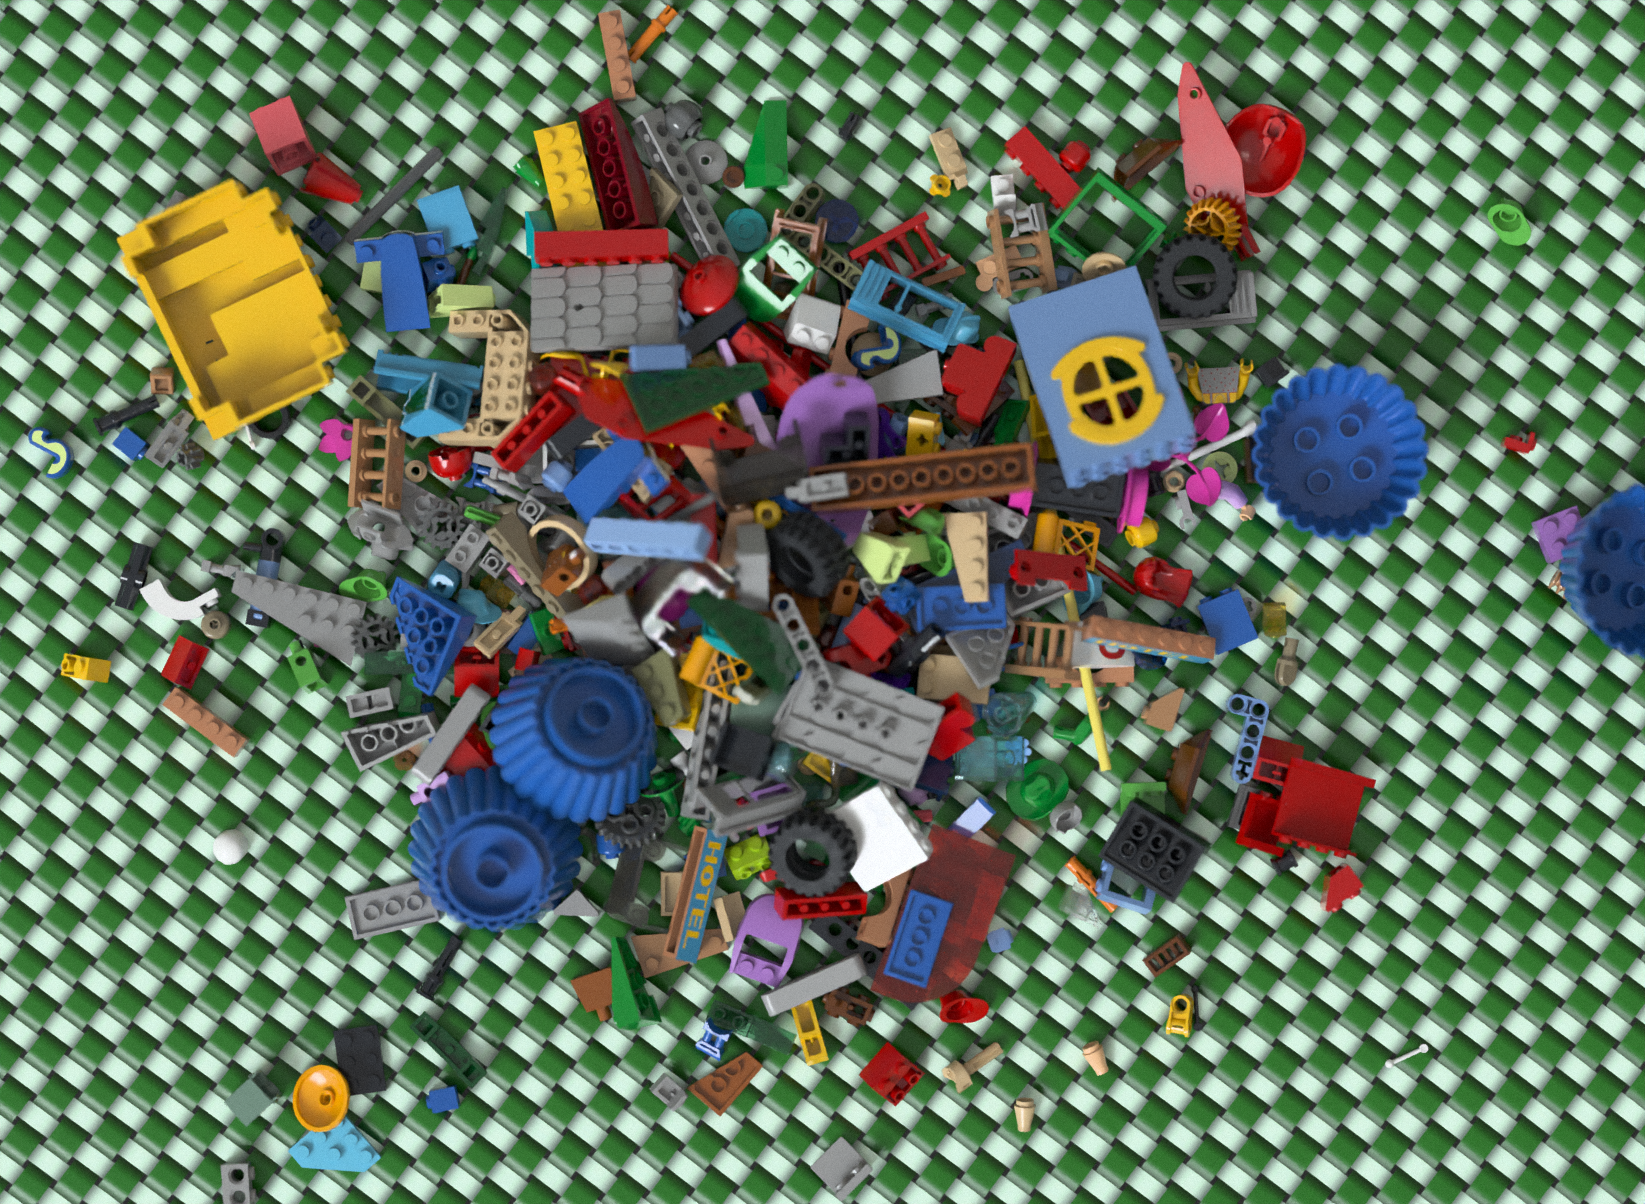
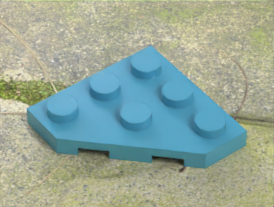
M347 1115L334 1129L326 1132L310 1131L288 1150L302 1168L365 1172L382 1157Z

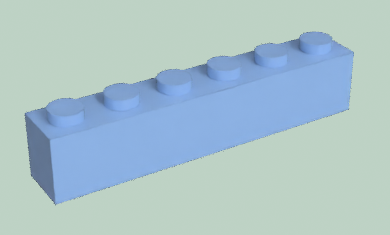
M602 517L591 519L583 542L594 552L704 560L712 535L706 530L704 525L699 523L691 525L681 522L666 523L660 520L648 522L643 519L632 521L626 518L617 520Z

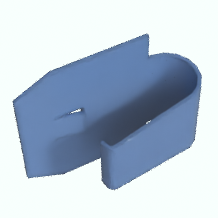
M1058 265V269L1054 268L1057 287H1070L1074 272L1077 273V271L1071 267Z
M1004 927L994 930L986 936L991 951L996 953L1010 949V943L1014 942L1010 929L1005 931Z

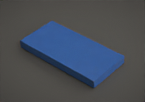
M1005 583L989 584V602L972 603L965 602L961 585L916 587L921 595L916 602L917 632H921L930 622H935L943 631L1007 628Z
M911 889L883 974L926 988L954 904L953 902Z

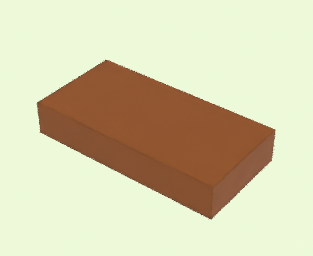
M959 266L922 278L921 283L929 288L965 276L966 272L964 266Z

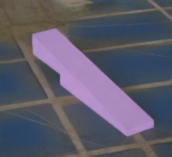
M726 340L716 341L723 367L737 364ZM751 393L733 399L740 425H750L753 438L777 453V448Z

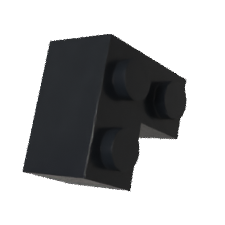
M866 412L844 413L843 433H821L820 455L824 466L869 461L871 424Z

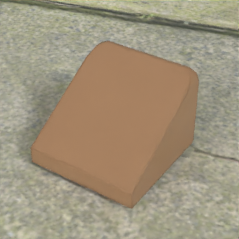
M153 367L151 369V394H174L173 367Z

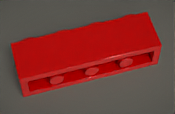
M1026 126L1005 143V153L1012 161L1016 159L1021 164L1019 169L1025 176L1028 177L1030 175L1036 181L1034 186L1041 193L1046 192L1050 197L1049 203L1056 210L1059 208L1062 210L1080 189L1077 183Z
M549 390L490 454L502 469L517 473L575 409L563 395Z
M858 882L843 883L833 893L828 892L826 896L821 897L818 894H815L814 897H807L806 893L801 895L795 893V890L791 887L790 889L779 887L775 890L774 909L782 920L866 914L868 893L863 891Z

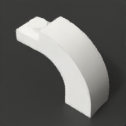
M157 579L139 589L150 607L159 614L176 620L201 618L206 615L203 607L210 608L219 602L217 599L222 597L219 590L214 588L194 600L183 602L170 594L162 579Z

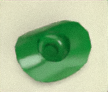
M1045 758L1034 759L1018 769L1009 779L1006 785V801L1012 812L1021 819L1039 820L1051 813L1054 807L1066 798L1070 790L1069 778L1064 769L1056 762Z

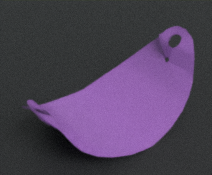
M827 374L814 378L798 388L786 404L780 420L776 445L777 453L808 472L809 467L824 466L820 455L821 433H843L844 413L866 412L871 424L869 461L877 460L878 411L872 387L855 376ZM837 380H845L847 382L846 385L834 386L833 383ZM799 498L792 499L812 511V502L805 503L799 502ZM868 510L818 516L846 532L847 538L843 543L849 546L859 536Z

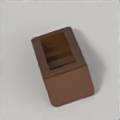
M1178 932L1143 958L1142 961L1156 978L1188 956L1192 949ZM1177 942L1183 951L1179 952L1174 943ZM1168 947H1169V948L1172 950V952L1175 954V957H1174V958H1173V957L1170 955V953L1167 951V948H1168ZM1161 952L1168 960L1167 963H1165L1163 959L1160 957L1159 954ZM1155 958L1161 967L1158 969L1151 959Z

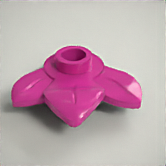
M329 419L320 423V428L327 435L320 442L318 449L325 453L336 452L339 462L348 459L351 456L352 437L347 439L345 433L347 431L353 432V424H343L337 419Z

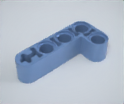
M1233 694L1227 698L1226 707L1231 713L1245 716L1230 770V776L1233 781L1244 784L1250 781L1269 714V706L1263 700L1241 694ZM1236 697L1242 700V707L1239 710H1234L1231 706L1232 700ZM1257 703H1260L1264 708L1260 716H1256L1253 713V706ZM1252 724L1258 728V733L1255 737H1250L1247 734V728ZM1245 746H1249L1252 749V755L1247 759L1241 754V750ZM1238 761L1250 762L1249 766L1244 765L1243 771L1246 773V777H1241V780H1239L1236 771L1241 770L1242 764H1238Z

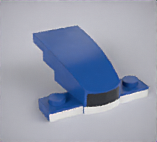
M396 230L382 237L354 239L357 263L381 261L382 297L386 332L430 328L428 298L420 257L445 254L443 231L414 233L407 230Z
M605 429L614 443L586 465L562 491L585 525L590 524L592 518H597L603 509H610L621 493H628L638 478L642 480L652 496H658L671 482L657 462L654 450L649 442L624 439Z

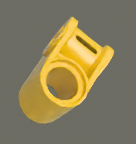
M1180 994L1171 1000L1166 1034H1182L1189 1038L1192 1029L1194 1001L1190 995ZM1180 998L1187 1002L1185 1010H1181L1178 1007L1177 1002Z

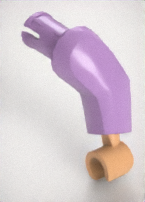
M1221 480L1222 488L1218 499L1227 500L1235 509L1241 508L1242 511L1239 517L1243 521H1247L1248 518L1252 520L1255 508L1251 505H1246L1248 498L1240 487L1234 483Z

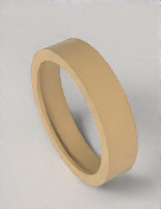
M565 515L548 516L534 525L528 532L527 540L535 562L544 572L545 564L539 556L536 544L538 530L544 527H557L569 533L586 553L581 575L566 590L576 588L594 573L598 554L583 542L587 529L581 523Z

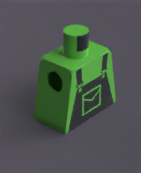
M301 640L289 644L293 655H290L288 660L300 688L310 694L329 685L314 653L310 649L304 648Z

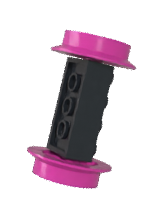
M1034 441L1032 445L1034 447L1038 491L1007 494V509L1020 510L1022 516L1026 519L1030 505L1117 518V533H1121L1126 525L1140 527L1148 488L1149 467L1138 468L1136 466L1123 474L1114 473L1101 481L1092 480L1086 482L1080 488H1068L1059 461L1037 457L1038 442Z

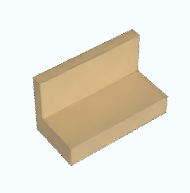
M739 891L713 899L725 942L735 939L739 922L741 923L745 915Z

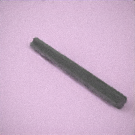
M434 146L344 236V239L350 245H354V239H360L443 156V152Z

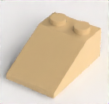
M930 655L926 661L920 664L917 689L918 698L940 703L955 692H958L967 697L971 704L988 705L990 685L978 689L958 657Z

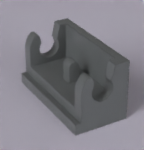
M1243 784L1238 785L1226 826L1240 829L1250 792L1260 794L1261 790Z

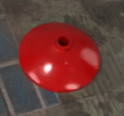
M711 255L696 262L687 271L681 283L680 300L684 308L694 315H708L721 309L731 299L737 288L739 280L737 266L730 258L724 255Z

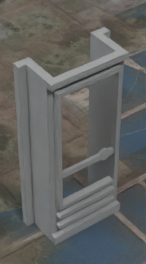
M1251 270L1237 271V288L1229 302L1230 313L1215 314L1208 318L1198 319L1186 317L1160 320L1158 295L1154 289L1153 279H1146L1149 305L1159 332L1255 323L1257 306L1253 272ZM1216 273L1174 277L1176 286L1206 283L1204 288L1208 293L1211 290L1209 283L1216 281Z
M778 765L777 768L768 770L764 783L748 777H742L703 789L698 787L695 789L693 799L688 801V805L692 809L708 806L717 816L713 833L717 837H722L784 819L799 809L804 811L802 804L806 791L782 765ZM780 778L792 790V792L757 802L755 798L749 795L752 792L778 785ZM745 795L750 804L739 807L732 799Z

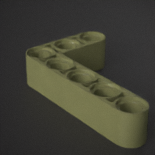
M816 183L807 184L786 211L784 218L809 223L825 200L823 189ZM818 190L819 196L814 200L809 199L810 192ZM799 208H806V213L803 217H796V211ZM782 228L781 234L809 258L813 235L793 230L789 235H784V228ZM809 238V246L806 248L800 247L801 240ZM824 244L823 251H827L828 256L820 262V267L855 291L857 286H853L852 281L855 277L862 276L863 272ZM838 264H845V270L842 273L835 272V267Z

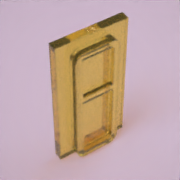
M729 401L725 402L726 407L730 410V413L725 411L726 422L745 432V421L738 407H732ZM746 447L732 448L737 461L742 467Z

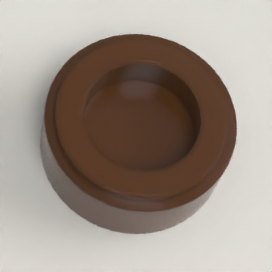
M737 166L727 167L722 174L723 183L733 189L740 187L744 181L743 171Z

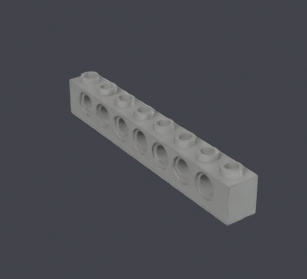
M662 108L640 115L631 122V125L653 168H657L683 194L675 211L699 259L701 260L711 255H724L730 258L738 267L741 263L678 139L665 128V114Z
M719 652L716 658L718 668L729 664L726 655ZM730 667L720 671L723 683L732 680ZM716 673L710 674L705 684L711 687L719 685ZM731 684L725 686L728 695ZM703 689L698 724L693 734L680 815L709 820L711 809L708 806L692 809L688 805V801L693 799L696 788L701 787L703 789L715 785L718 766L709 763V755L712 747L716 745L718 740V730L725 722L728 700Z

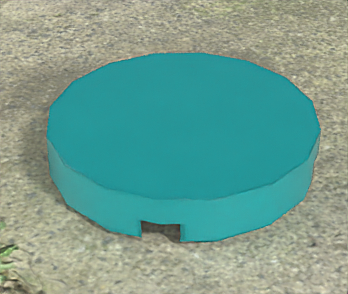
M744 208L736 210L729 215L725 222L724 232L732 248L738 252L748 253L755 251L763 245L767 238L768 229L766 221L760 213L753 209Z

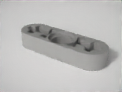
M480 452L474 453L473 463L502 469L492 455ZM524 464L517 473L534 477L537 467Z

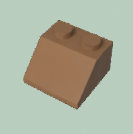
M1176 688L1149 702L1148 706L1144 705L1140 717L1144 719L1143 724L1172 732L1185 689Z

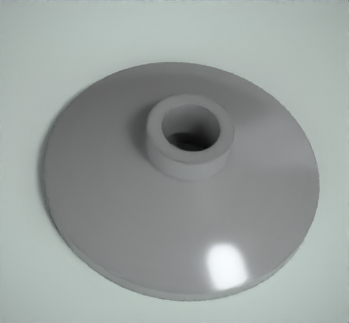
M709 140L698 141L691 145L685 153L700 184H712L722 178V174L727 168L728 160L724 149L719 144ZM707 157L710 162L708 165H703L701 160Z

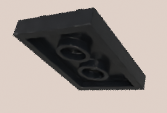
M378 1024L334 1030L338 1069L347 1081L350 1096L386 1091L387 1085Z

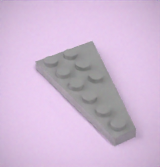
M236 571L232 593L351 666L356 647L351 645L355 638L350 636V634L357 631L353 627L354 625L359 626L361 624L359 619H363L367 602Z

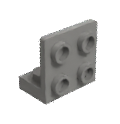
M839 1137L811 1165V1169L835 1192V1196L841 1202L873 1171L872 1166L843 1137Z

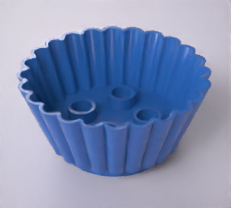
M1334 364L1327 371L1323 368L1315 367L1307 373L1306 377L1295 376L1289 381L1288 389L1282 388L1274 393L1273 405H1268L1262 410L1261 420L1263 424L1257 426L1254 431V439L1258 445L1252 451V459L1259 465L1255 472V478L1259 484L1265 486L1264 497L1268 503L1277 504V514L1282 519H1293L1296 529L1302 532L1312 529L1313 534L1320 539H1326L1333 534L1338 540L1345 541L1350 539L1353 534L1359 537H1367L1371 535L1374 527L1378 529L1387 528L1391 524L1393 516H1401L1407 511V500H1412L1419 494L1420 485L1418 481L1423 479L1427 473L1426 464L1422 460L1428 455L1429 448L1428 444L1421 439L1425 434V426L1422 421L1415 418L1417 408L1413 402L1404 400V392L1401 387L1393 384L1388 385L1385 376L1380 373L1369 375L1367 370L1361 366H1354L1347 370L1341 364Z
M1634 484L1624 491L1616 492L1576 522L1574 530L1567 535L1568 544L1562 548L1561 554L1563 559L1559 564V569L1563 573L1560 583L1565 588L1564 596L1571 603L1572 610L1609 647L1618 648L1627 656H1633L1637 653L1645 659V486Z
M566 657L564 659L548 658L542 664L529 665L526 667L524 675H516L511 678L509 682L510 689L503 690L499 694L498 703L500 707L495 708L491 714V719L496 726L491 729L489 736L492 743L496 745L493 751V758L499 765L503 766L501 769L502 778L506 782L514 784V792L519 798L530 799V803L536 811L544 812L548 810L549 814L557 820H562L569 816L576 823H583L588 817L595 821H602L607 817L608 812L616 815L624 811L626 803L638 801L640 789L648 787L651 781L650 771L656 768V749L659 742L651 705L646 700L644 690L636 686V681L632 676L625 675L620 667H611L607 661L582 657Z
M497 765L490 766L485 772L479 768H471L465 773L464 777L461 775L451 776L446 782V787L440 786L433 789L430 794L431 802L421 804L418 809L420 819L411 825L410 832L414 840L408 846L409 854L415 859L411 864V871L413 875L420 879V891L424 895L431 897L432 906L439 911L447 912L448 918L453 922H466V925L473 930H479L486 926L491 932H501L505 928L519 930L526 923L540 922L544 918L545 912L554 911L560 905L561 897L571 893L573 889L571 880L579 875L581 869L577 859L583 854V846L576 840L581 833L579 824L572 821L569 816L565 819L557 820L549 814L548 810L544 812L536 811L532 807L530 799H521L515 794L514 784H510L502 778V767Z

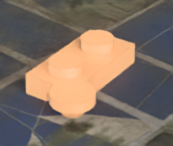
M1016 245L1005 249L1006 260L1021 258ZM994 254L975 262L980 273L976 279V287L980 291L990 290L993 286V279L997 277ZM1016 267V268H1008V272H1010V271H1012V270H1014V269H1017V268H1019V267Z

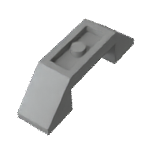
M531 494L527 496L517 510L519 514L517 518L526 527L527 535L534 525L543 520L547 510V506ZM497 546L491 547L479 563V566L494 578H498L511 565Z

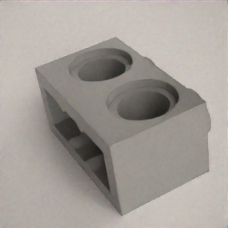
M392 687L345 696L350 718L396 709Z
M251 1161L223 1163L221 1165L223 1204H253V1202H256V1189H252V1180H255L254 1166L251 1167ZM234 1169H241L244 1172V1178L241 1180L236 1179L233 1174ZM242 1191L245 1194V1201L240 1202L236 1200L235 1192Z

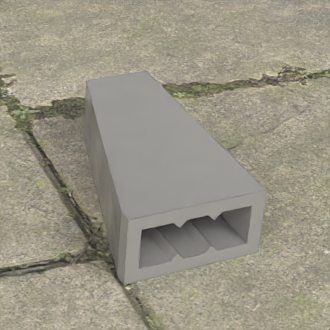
M937 350L928 352L864 381L872 387L877 405L943 396Z

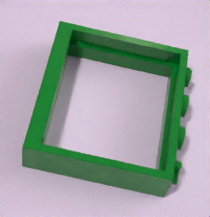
M1098 167L1048 226L1047 233H1049V237L1053 239V242L1064 245L1066 247L1065 250L1074 258L1078 256L1085 261L1093 255L1061 230L1059 226L1097 182L1153 226L1124 261L1126 268H1129L1137 263L1165 230L1167 221Z

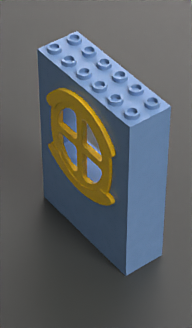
M1136 266L1008 307L1011 324L1068 488H1080L1086 482L1092 480L1101 481L1107 478L1108 475L1114 473L1123 474L1130 468L1136 466L1138 468L1145 467L1151 461L1157 459L1163 461L1170 458L1173 454L1179 452L1180 454H1185L1196 447L1195 431ZM1111 355L1124 359L1136 369L1138 376L1118 384H1111L1102 361L1103 357ZM1092 361L1097 368L1102 388L1076 396L1073 391L1076 375L1085 363ZM1136 386H1142L1144 389V399L1139 412L1133 419L1129 421L1123 420L1115 394ZM1104 397L1108 400L1115 424L1106 427L1093 423L1082 414L1079 406Z

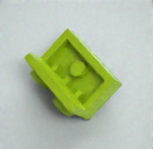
M759 834L724 849V855L736 880L746 879L755 872L770 868L772 861L768 858L770 848L766 837H760Z

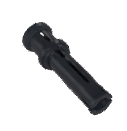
M154 394L119 411L111 410L109 414L101 418H93L99 435L103 436L105 432L113 428L119 429L123 426L122 423L160 408L161 406L157 401L156 395Z
M451 935L434 968L426 973L425 976L427 978L421 988L417 989L416 992L434 1001V995L438 987L444 983L443 976L463 944L462 940Z

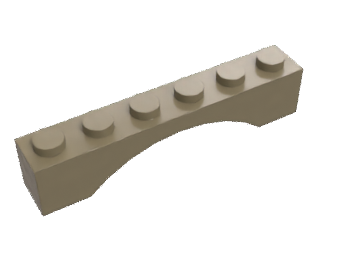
M512 511L502 516L485 532L489 536L491 543L500 549L504 558L516 568L518 575L527 581L532 587L533 593L543 600L546 608L558 619L589 605V602L582 595L565 590L557 597L540 587L543 572L535 562L530 551L526 527Z

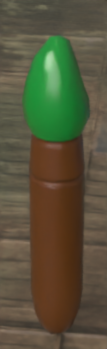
M477 245L473 246L467 253V259L456 285H465L473 261L477 258Z

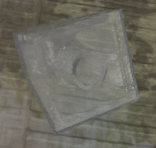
M1076 882L1073 885L1068 884L1057 908L1100 929L1101 923L1090 894L1085 892L1087 887Z

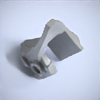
M362 499L360 502L363 510L350 515L347 521L354 536L360 540L363 537L369 542H376L382 548L410 547L414 540L410 530L405 526L401 513L396 509L382 508L376 501ZM381 523L385 525V530L380 532L373 529V527Z
M471 523L445 559L462 571V588L468 589L471 571L491 544L489 536Z

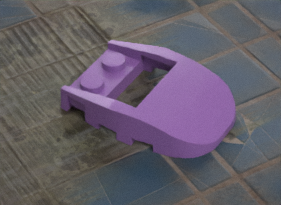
M762 894L751 901L741 923L739 922L729 973L734 972L773 986L775 989L781 984L798 952L804 919L782 920L774 909L775 895ZM746 934L788 948L783 964L741 950Z

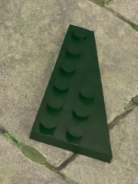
M761 362L734 364L728 367L710 366V368L704 369L696 367L663 370L656 373L640 372V374L627 375V373L619 375L646 434L770 385Z
M699 585L685 601L776 695H780L803 668L782 625L704 585ZM801 639L798 642V649L805 652L810 648V642L807 639ZM815 643L817 649H819L821 646Z

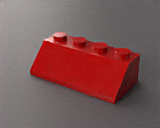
M750 321L744 324L728 342V346L737 364L761 362L770 385L759 390L783 412L796 390L812 380L804 370Z
M475 722L445 764L446 769L453 776L461 775L464 777L465 773L471 768H479L485 772L490 766L497 765L503 767L494 760L493 750L489 747L484 732L478 730L479 727Z

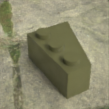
M676 646L665 647L632 669L665 727L675 726L692 714L686 687H684L683 680L678 677L682 669L678 663Z

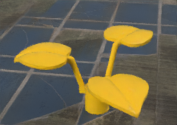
M630 349L611 350L608 363H591V366L601 368V373H592V377L608 379L609 372L619 376L624 370L629 368V365L612 362L614 355L619 352H630ZM555 351L547 352L540 357V360L548 356L575 358L581 362L584 374L589 377L584 358L580 352Z

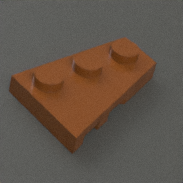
M746 1051L691 1084L687 1089L721 1117L763 1065Z

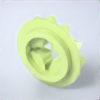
M1214 452L1204 460L1202 470L1206 467H1211L1215 470L1214 461L1220 466L1228 464L1225 467L1226 469L1223 470L1225 478L1220 475L1221 480L1233 482L1238 469L1235 459L1230 454Z

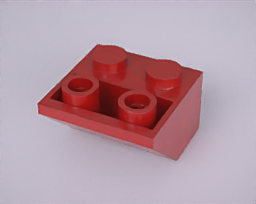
M877 595L845 627L842 633L875 662L899 641L910 625L896 612L890 611L885 606V602Z
M475 646L462 647L454 663V697H462L473 683L490 694L492 698H498L499 650L489 658Z
M1263 735L1251 778L1284 786L1291 758L1302 759L1304 746Z
M1341 863L1325 875L1320 903L1322 910L1334 913L1343 907L1342 902L1347 898L1352 900L1361 893L1360 889L1364 886L1348 864Z
M887 1042L860 1072L859 1076L874 1091L896 1107L925 1073L897 1048Z

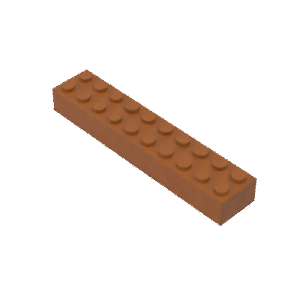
M1031 443L809 467L810 478L846 473L849 496L813 501L812 511L817 515L1038 491L1034 447Z

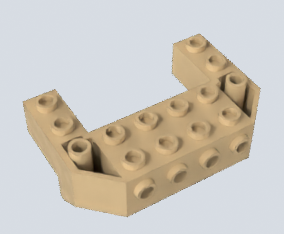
M511 310L450 311L448 332L460 339L487 338L480 418H467L465 428L440 433L438 441L448 446H491L496 448L536 404L540 352H533L531 350V326L522 316Z

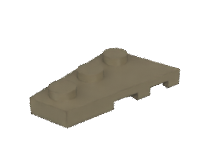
M651 168L649 175L652 177L649 190L658 224L649 229H663L683 194L657 168Z

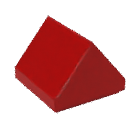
M519 647L514 669L525 671L529 665L538 664L541 652Z

